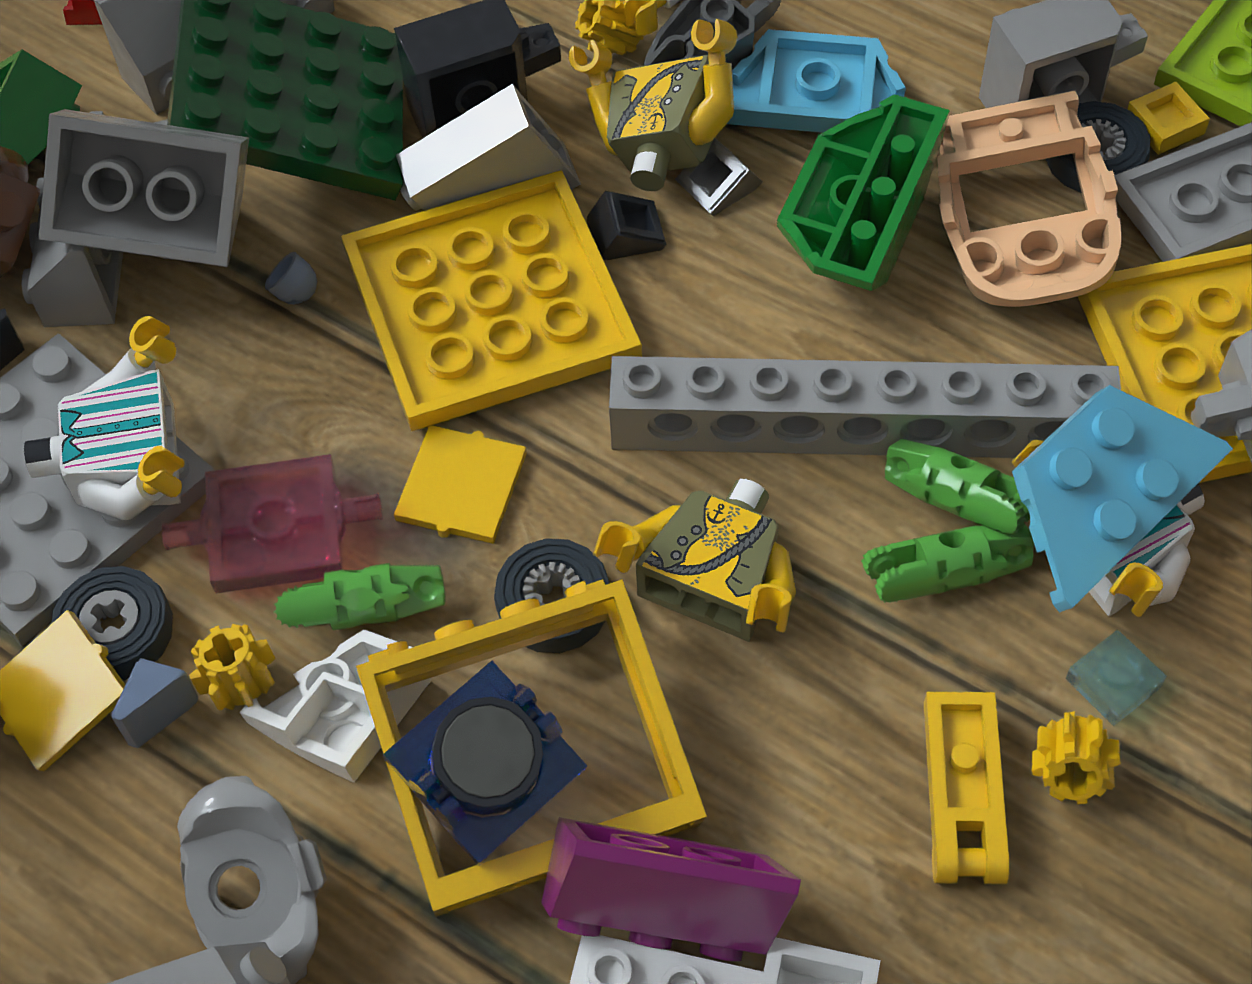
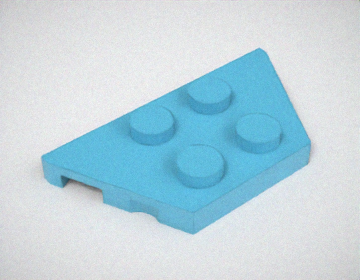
M768 29L754 45V52L749 57L742 59L732 70L734 114L727 124L823 133L857 114L878 108L879 102L894 94L904 97L906 87L898 73L888 65V55L878 38Z
M1108 385L1096 392L1012 471L1021 502L1030 513L1029 529L1037 553L1045 551L1057 588V590L1049 592L1054 607L1059 613L1073 608L1233 449L1227 441Z

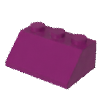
M559 817L542 905L549 917L558 918L557 928L569 933L597 937L600 936L601 928L604 926L630 931L628 940L639 945L658 949H671L673 939L700 943L699 952L706 956L727 961H742L744 951L767 954L798 896L801 879L768 855Z

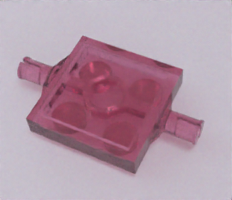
M331 454L205 472L206 500L200 513V519L169 524L162 523V539L166 550L203 544L209 555L210 583L215 594L321 579L324 578L325 572L343 570L341 542L346 531V524L376 519L383 520V508L380 493L342 499L341 493L336 486L335 466Z

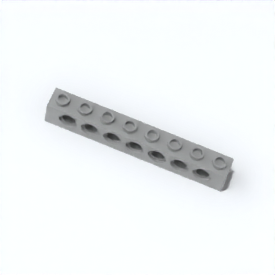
M612 356L609 399L611 448L618 450L887 455L890 445L900 439H906L944 448L964 457L1016 458L1032 440L1045 441L1099 390L1108 385L1121 390L1119 366Z

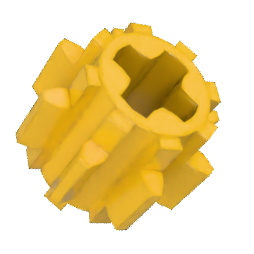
M584 0L583 3H580L578 20L575 22V27L580 31L579 37L589 40L588 50L593 51L591 40L606 46L611 54L614 52L623 55L626 54V51L632 53L637 49L636 45L640 40H643L644 36L636 33V23L629 27L625 26V0Z
M232 624L231 628L220 629L218 625L209 629L211 634L204 640L199 639L191 650L197 667L189 675L199 695H210L217 710L222 711L224 708L233 710L235 705L253 706V699L258 698L261 693L267 694L269 688L275 683L267 665L271 664L276 658L267 639L256 641L249 626L246 624L242 626Z
M1075 711L1064 713V718L1057 722L1052 719L1046 727L1040 726L1038 728L1037 749L1032 751V774L1034 776H1043L1044 786H1049V795L1061 802L1065 798L1076 800L1077 805L1087 804L1088 798L1095 794L1101 797L1106 792V789L1112 790L1115 787L1114 767L1121 764L1120 742L1116 739H1109L1107 729L1103 730L1102 719L1090 714L1087 718L1075 716Z

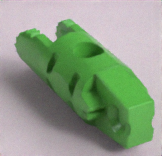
M900 439L888 447L885 479L919 500L1008 535L1017 533L1024 527L1023 523L1030 520V513L1021 502L1014 477L936 446Z
M1023 523L1024 527L1014 535L1001 533L999 530L995 531L983 525H975L892 543L887 546H880L868 550L863 555L864 558L861 562L866 574L871 579H876L877 584L875 588L880 600H883L884 603H891L988 583L992 579L1030 567L1033 562L1034 542L1031 532L1025 523Z
M386 563L372 565L361 570L325 572L324 581L303 584L302 587L295 585L294 588H288L287 592L284 591L282 593L283 596L277 597L278 602L274 604L276 610L273 613L277 614L276 620H281V625L287 624L289 628L291 626L298 628L301 624L304 627L330 623L333 631L353 628L362 624H381L399 621L401 618L445 605L444 578L440 565H391Z

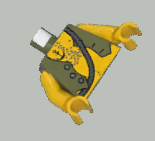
M701 19L695 21L691 30V40L694 46L700 50L707 51L708 55L614 71L612 81L607 82L605 74L611 68L612 54L606 46L591 40L594 57L590 64H588V58L582 48L575 45L571 47L569 51L571 66L575 70L587 74L591 87L587 88L586 92L595 124L607 150L612 155L618 156L631 172L630 180L637 188L645 191H658L664 186L668 170L696 167L701 164L706 158L713 139L733 117L732 63H726L725 54L733 50L738 37L737 31L730 23L716 19L715 36L713 38L714 30L710 22Z
M747 479L736 480L726 500L702 490L695 491L688 496L682 505H672L637 525L630 526L623 522L610 521L602 526L593 555L598 558L603 554L618 557L615 567L622 573H627L632 562L638 560L636 563L637 596L750 642L754 634L758 619L772 620L777 623L776 631L782 633L786 631L790 606L796 595L789 551L777 543L779 524L774 519L761 514L769 500V494L758 483Z

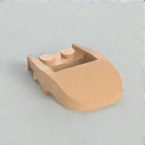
M1076 91L949 116L940 145V155L937 156L941 202L939 207L944 227L967 287L975 297L986 303L997 306L1021 307L1069 299L1084 295L1101 287L1114 273L1121 248L1120 218H1117L1116 208L1118 187L1113 170H1107L1101 156V144L1093 127H1082L1078 119L1079 97ZM1073 153L1086 207L1085 211L970 232L959 183V175Z

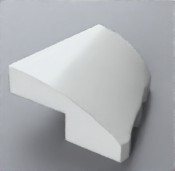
M362 630L341 643L330 657L322 661L311 662L293 675L300 685L263 708L255 698L253 699V706L248 707L245 705L240 714L249 725L283 747L317 766L355 782L381 748L356 666L369 662L368 655L386 650L387 644L397 641ZM431 678L387 692L397 725L431 682Z

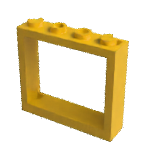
M603 579L587 585L585 581H582L565 590L566 598L542 606L538 599L523 600L500 611L501 619L475 627L473 620L458 621L438 629L434 633L436 640L409 648L406 641L387 644L386 650L368 655L369 662L356 666L435 917L546 879L554 839L445 876L387 695L389 691L606 621L669 799L598 824L668 837L701 825L707 817L623 580L606 585Z

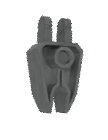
M684 0L657 32L646 55L644 66L708 55L707 51L700 50L694 46L691 40L692 26L699 19L710 22L713 26L714 38L715 20L720 19L730 23L737 31L738 38L735 47L728 54H725L726 63H732L733 70L742 59L752 54L754 33L774 16L775 12L778 11L781 0H755L747 8L740 4L742 0Z

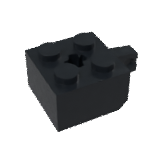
M505 0L479 1L394 28L408 108L422 138L435 132L511 84L528 101L525 77L561 62L560 43L550 24L545 23L519 28Z

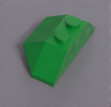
M894 94L879 102L878 108L857 114L818 135L777 219L778 229L814 274L869 291H873L887 283L924 200L949 119L950 110Z

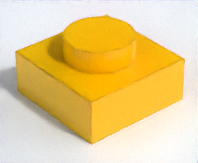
M1177 82L1130 101L1127 108L1144 123L1150 135V146L1158 155L1204 135L1210 120Z

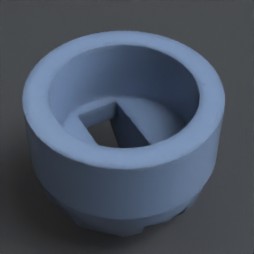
M291 252L272 270L266 280L265 289L287 304H299L308 300L315 293L318 281L316 273L310 264L296 252Z

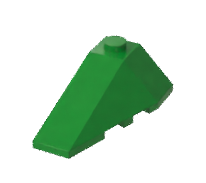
M23 49L0 62V146L20 154L28 165L47 146L49 114L64 109L80 111V106L74 102L82 85Z

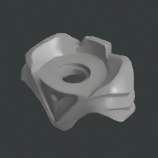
M233 776L219 779L198 791L187 803L178 820L177 828L181 845L180 870L188 909L194 919L199 937L207 949L215 946L266 942L269 949L283 962L290 983L295 984L307 974V963L314 953L319 935L315 898L319 893V889L324 886L327 877L317 843L310 839L304 840L303 836L295 833L292 823L280 802L267 791L255 786L249 777ZM231 867H247L256 873L260 881L258 898L246 909L237 910L230 908L222 902L218 895L220 877Z

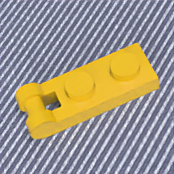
M926 692L924 717L932 830L933 881L938 884H956L958 877H982L984 884H1007L1009 878V853L995 692ZM957 831H981L982 848H958Z

